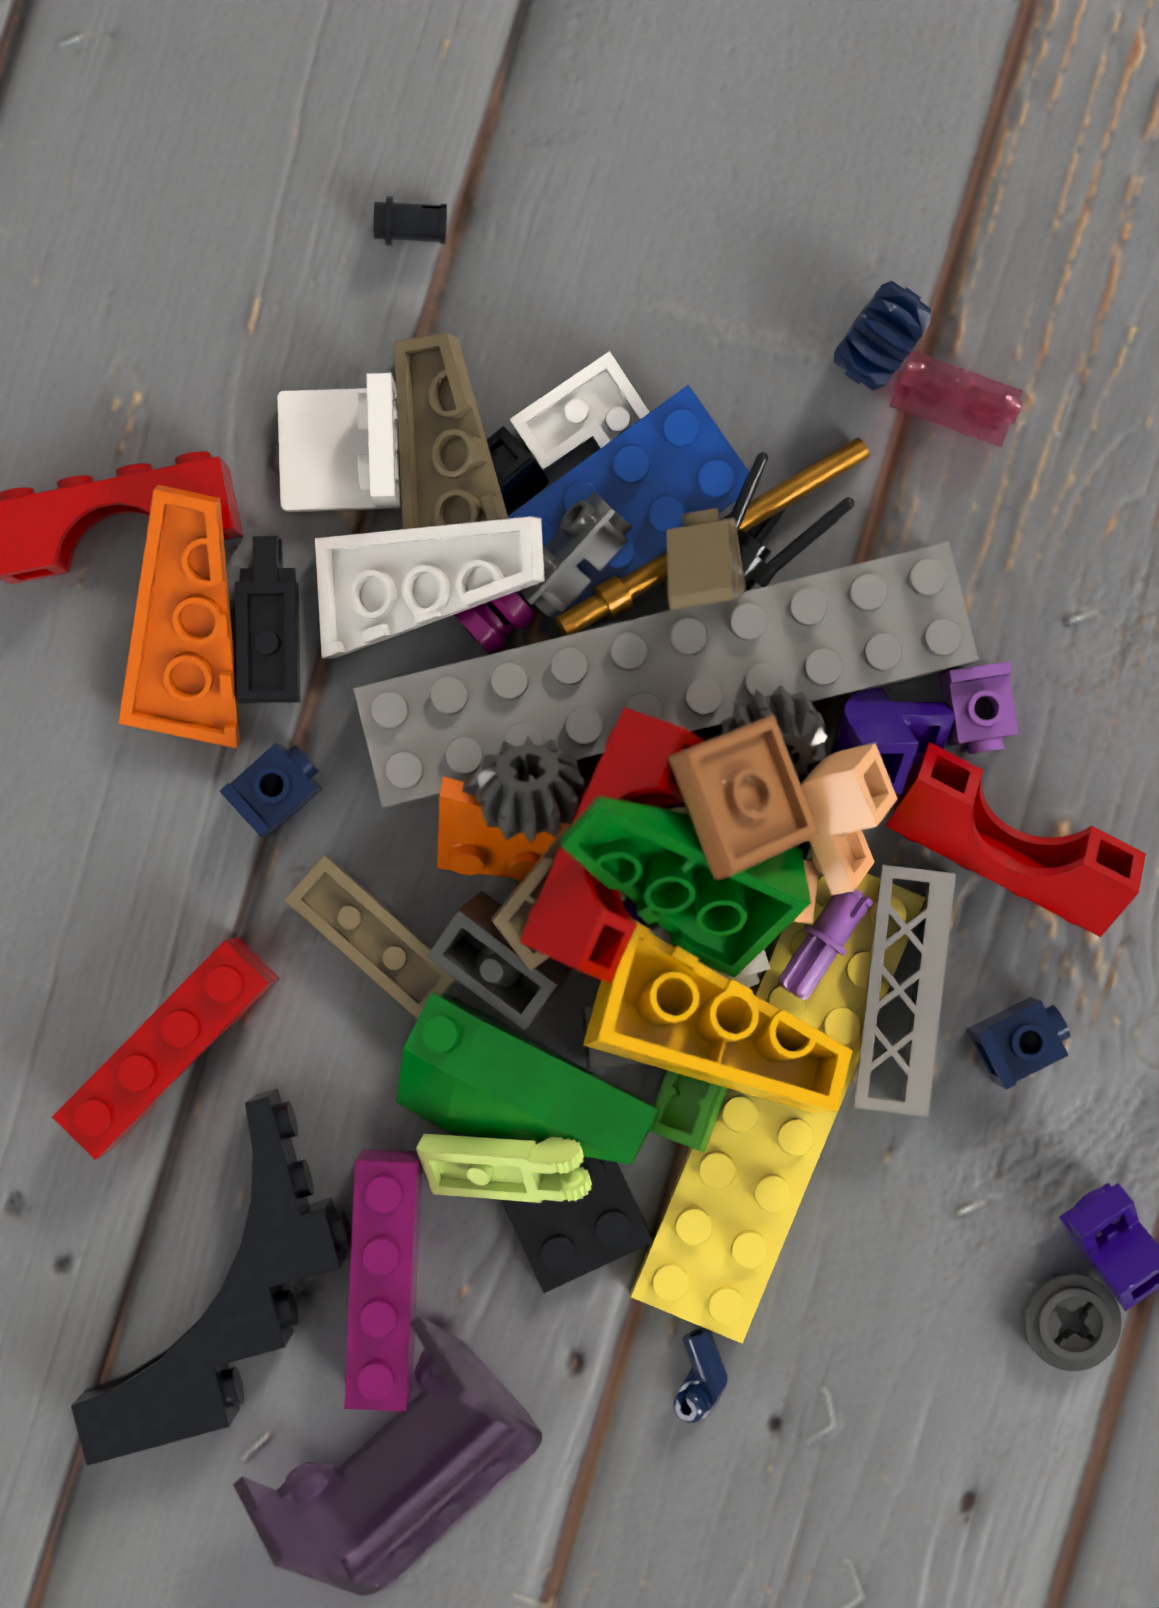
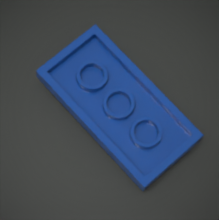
M687 385L511 513L508 519L522 517L541 518L542 545L544 547L560 530L561 520L570 507L578 501H586L595 491L613 510L618 512L633 526L625 535L629 541L624 544L601 571H598L585 558L576 566L590 578L591 582L565 610L567 611L594 595L593 587L614 575L620 579L666 552V530L682 526L681 514L718 508L719 514L736 502L750 472L691 387ZM557 610L553 614V616L557 617L558 615L562 614V612Z

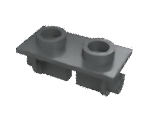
M594 491L586 501H578L570 507L561 520L560 530L543 547L544 582L519 591L531 605L534 603L548 617L551 618L557 610L563 613L591 582L590 578L576 566L585 558L598 571H601L624 544L629 541L625 535L633 526Z

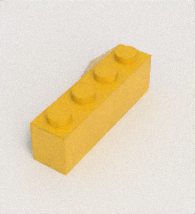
M635 921L637 926L611 984L601 980L583 1043L584 1046L813 1114L838 1112L852 1055L851 1049L784 1009L779 1010L752 994L753 991L734 979L729 980L698 962L699 958L679 946L673 947L650 933L649 928Z

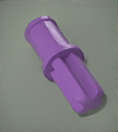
M857 889L852 892L832 895L813 925L806 924L803 928L807 935L779 976L778 983L781 987L799 999L806 1000L809 998L837 954L843 957L846 954L847 950L843 946L860 919H862L868 908L871 907L873 901L866 896L862 897L864 894Z

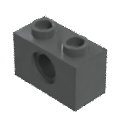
M480 891L457 911L426 957L525 1031L547 1006L573 968L549 957L532 971L528 970L491 921V918L502 905L483 891Z

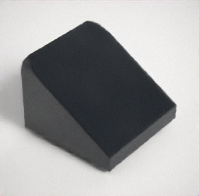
M502 426L487 439L506 512L509 516L544 489L549 480L536 458Z

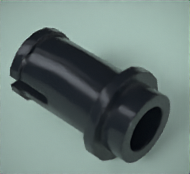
M387 196L386 202L374 203V239H385L386 246H392L393 240L440 242V244H446L447 204L394 203L393 196Z

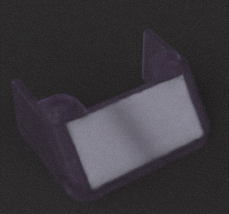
M418 1315L409 1324L425 1347L414 1370V1377L423 1391L408 1404L406 1412L400 1411L339 1468L328 1463H303L287 1475L285 1483L277 1490L243 1476L233 1486L274 1566L360 1596H366L383 1590L397 1580L526 1462L540 1446L542 1432L526 1409L464 1341Z

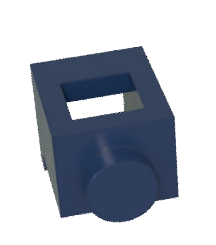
M274 743L234 781L225 785L219 792L259 836L270 837L322 790L321 786L313 779L320 770L296 744L287 750L282 744ZM271 774H278L284 783L282 792L276 797L268 796L263 788L264 780Z
M1032 997L967 1028L992 1081L1006 1090L1016 1085L1017 1081L1068 1056L1062 1041L1070 1038L1071 1034L1063 1016L1054 1005L1045 1008L1041 1000ZM1033 1031L1037 1037L1036 1047L1024 1053L1019 1048V1038L1024 1032Z

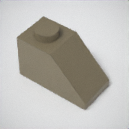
M718 508L681 514L682 526L666 530L670 610L734 600L746 590L735 517L719 520Z

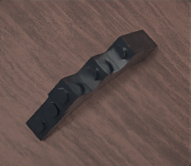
M278 1089L254 1095L245 1102L253 1150L251 1201L240 1248L221 1290L202 1317L168 1349L129 1373L87 1388L71 1405L87 1466L230 1427L240 1410L239 1404L244 1403V1388L238 1369L236 1367L229 1368L228 1363L285 1348L294 1333L293 1326L298 1325V1310L294 1295L290 1289L283 1291L281 1284L340 1269L347 1257L346 1249L351 1248L352 1242L348 1218L344 1211L336 1213L332 1198L308 1203L307 1196L314 1194L311 1172L305 1159L297 1161L291 1139L298 1136L296 1116L290 1101L281 1102Z

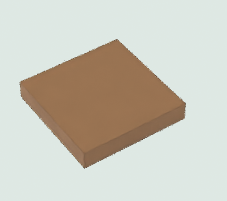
M774 715L757 720L668 757L715 880L734 875L819 835Z

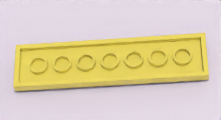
M819 872L813 923L792 922L776 937L768 957L771 969L762 971L759 979L760 983L757 984L753 994L779 1010L784 1009L852 1050L841 1096V1105L859 1062L880 878L867 873L856 889L864 894L862 897H868L873 901V904L868 908L862 919H860L843 946L847 950L844 957L837 954L810 997L803 1000L782 988L778 981L779 976L807 935L803 928L806 924L813 925L832 896L824 875ZM892 884L890 904L903 921L907 923L920 913L926 897ZM890 914L886 939L900 929ZM906 934L885 949L883 965L893 977L909 940ZM883 975L880 998L887 994L890 983ZM728 1088L706 1151L702 1152L691 1147L689 1148L654 1233L653 1243L649 1245L630 1291L631 1298L743 1344L838 1112L813 1114Z

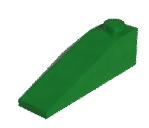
M597 796L561 837L562 848L607 888L622 891L636 904V913L648 924L658 923L671 935V942L674 947L679 946L699 958L698 962L734 978L811 904L802 850L793 846L734 875L715 880L690 814Z
M431 993L403 1047L396 1103L447 1132L482 1138L535 1141L536 1144L550 1137H562L564 1140L567 1138L570 1140L575 1139L576 1142L580 1143L584 1157L632 1165L660 1111L659 1108L454 996Z

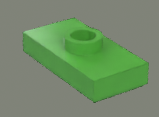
M666 1070L653 1105L659 1108L660 1111L649 1132L705 1152L728 1088Z

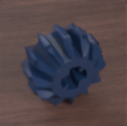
M893 281L882 284L836 347L834 363L846 371L844 374L857 384L862 383L873 391L883 387L900 368L929 326L931 309L921 302V297L909 288L905 287L904 289Z

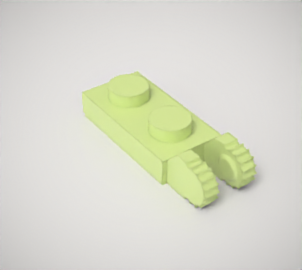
M423 1134L416 1148L431 1192L436 1195L542 1203V1200L562 1202L563 1200H568V1202L575 1200L576 1202L577 1199H583L585 1195H588V1191L592 1190V1182L588 1170H584V1167L580 1168L584 1155L580 1143L576 1142L575 1139L570 1140L567 1138L564 1140L562 1137H550L536 1144L535 1141Z

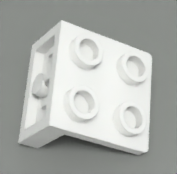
M391 373L366 374L367 388L281 391L278 393L280 504L284 511L307 512L401 508L397 391Z

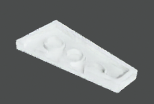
M522 517L315 538L322 659L338 658L544 582L541 518Z

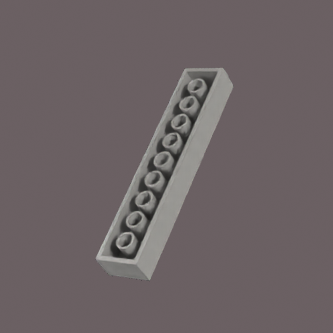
M948 541L745 591L734 600L668 610L356 687L353 690L382 808L391 809L439 797L443 776L464 782L463 791L475 788V783L478 781L477 774L482 772L484 755H500L499 752L501 751L503 741L517 747L524 745L528 736L534 745L539 746L554 739L559 751H572L576 762L601 757L605 751L608 736L615 728L624 707L684 727L695 734L722 727V720L733 717L734 702L749 704L754 700L756 689L764 696H771L782 685L790 695L803 692L812 704L853 695L866 689L881 688L962 668L978 661L979 658L950 542Z

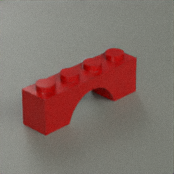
M197 451L177 456L175 458L176 465L152 469V465L147 463L131 464L116 469L117 477L94 481L93 477L88 475L72 476L57 481L58 489L35 493L33 488L23 487L0 492V579L9 584H16L70 573L74 552L83 536L94 525L111 516L134 513L150 517L153 491L158 485L220 498L224 541L242 538L244 536L230 468L219 456L211 458L210 452Z
M624 707L615 728L608 736L605 751L592 780L582 794L580 807L571 826L597 796L666 810L687 807L668 757L705 741L684 727ZM560 846L556 852L553 867L541 894L530 910L527 925L519 943L611 984L637 924L626 911L619 889L611 890L607 888Z
M929 742L909 771L902 794H896L897 800L890 809L885 827L901 834L912 842L919 843L952 860L960 867L971 870L1008 889L1016 896L1025 898L1051 911L1067 922L1078 925L1101 937L1139 893L1146 853L1093 826L1072 835L1053 838L1029 835L1010 827L994 814L985 800L982 789L983 769Z
M239 937L224 940L76 1091L52 1118L94 1160H97L112 1150L151 1111L161 1096L185 1070L222 1034L239 1021L280 978Z

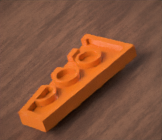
M158 485L153 491L118 724L238 748L241 743L220 498Z
M443 776L439 794L437 869L450 870L468 876L482 874L513 878L521 882L556 837L546 832L537 833L531 844L524 833H519L506 840L502 831H500V827L487 826V822L482 816L481 803L477 801V796L462 792L464 782ZM561 824L558 835L567 824Z

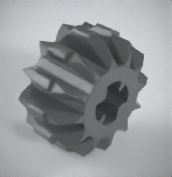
M780 685L771 696H764L756 689L754 700L749 704L734 702L733 717L721 721L722 735L774 715L797 776H808L813 770L814 762L826 758V725L821 713H817L815 707H813L811 701L806 698L803 692L790 695Z
M528 736L524 745L517 747L503 741L501 751L499 752L500 755H484L482 772L477 774L478 781L475 783L477 801L481 803L482 816L486 820L487 826L500 827V831H502L506 840L519 833H524L532 844L536 834L546 832L557 838L561 824H571L573 822L584 792L583 778L580 777L577 762L573 758L572 751H559L554 739L539 746L534 745Z

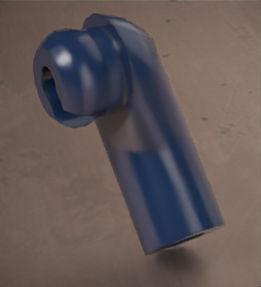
M706 1328L691 1331L682 1338L692 1368L674 1399V1410L677 1416L687 1423H695L700 1419L708 1417L714 1410L728 1382V1376L711 1330Z

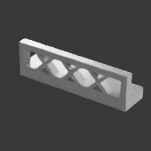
M881 865L854 1108L920 1117L929 1116L956 873ZM893 878L926 882L924 894L926 899L923 904V911L907 923L903 921L890 904ZM890 914L900 929L886 939ZM921 922L920 938L918 939L911 929ZM906 934L918 949L916 971L898 984L883 965L885 949ZM883 975L893 989L880 998ZM914 983L913 999L911 1000L904 990ZM899 995L911 1010L909 1032L891 1044L876 1025L879 1009ZM876 1035L886 1049L873 1059ZM907 1044L906 1060L904 1061L897 1051ZM892 1056L904 1071L901 1099L868 1095L871 1071Z

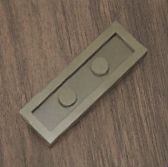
M324 855L284 899L290 907L417 1019L430 994L443 995L456 980L426 957L432 949L426 942L328 855Z

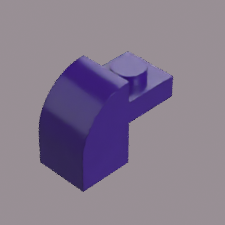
M883 688L862 690L853 694L845 704L830 755L842 750L876 743L895 794H902L911 765L915 764L927 744L930 742L944 749L955 714L946 702L891 701Z
M1107 1183L1101 1188L1089 1192L1074 1207L1059 1217L1070 1238L1124 1311H1127L1159 1288V1245L1140 1223L1133 1200L1119 1183L1113 1187Z

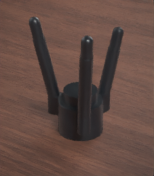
M764 452L757 455L729 518L735 517L737 532L768 462V455ZM844 498L768 563L765 560L772 551L762 543L779 521L786 508L761 522L751 536L742 531L738 536L746 585L745 591L751 590L756 583L766 587L780 569L853 508L855 504L853 498Z

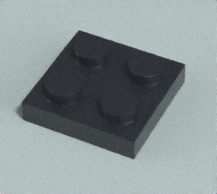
M590 1157L582 1158L583 1163H580V1168L584 1167V1170H588L592 1182V1190L588 1191V1195H585L583 1199H577L576 1202L575 1200L570 1202L568 1200H563V1202L542 1200V1203L501 1200L543 1293L653 1243L650 1231L617 1162Z

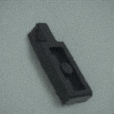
M253 536V568H240V580L235 582L237 703H301L299 583L296 582V569L283 568L282 540L278 539V536Z

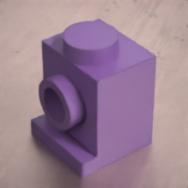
M1010 661L950 670L939 675L942 701L946 702L955 714V719L948 736L949 746L967 743L969 754L1005 749L1004 737L1019 734L1009 675L1012 673ZM979 698H986L991 702L993 715L989 720H983L975 713V703Z

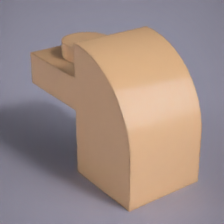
M876 743L842 750L827 756L815 766L800 784L819 835L806 841L811 843L813 863L816 869L824 875L831 895L854 891L875 863L862 830L877 827L897 800Z

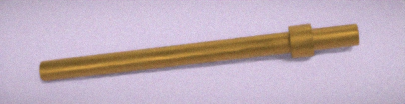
M857 437L751 500L737 532L738 536L742 531L750 530L867 460L870 454L866 444ZM730 514L724 516L721 519L729 518ZM667 551L620 579L614 575L593 587L594 595L555 617L556 623L563 635L567 636L578 633L606 615L610 619L615 618L633 607L632 600L668 579Z

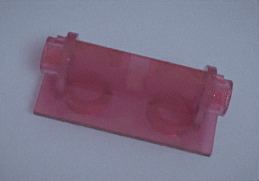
M912 350L907 356L889 407L1002 447L1010 424L1015 423L1023 402L1019 400L1022 393L1020 389Z

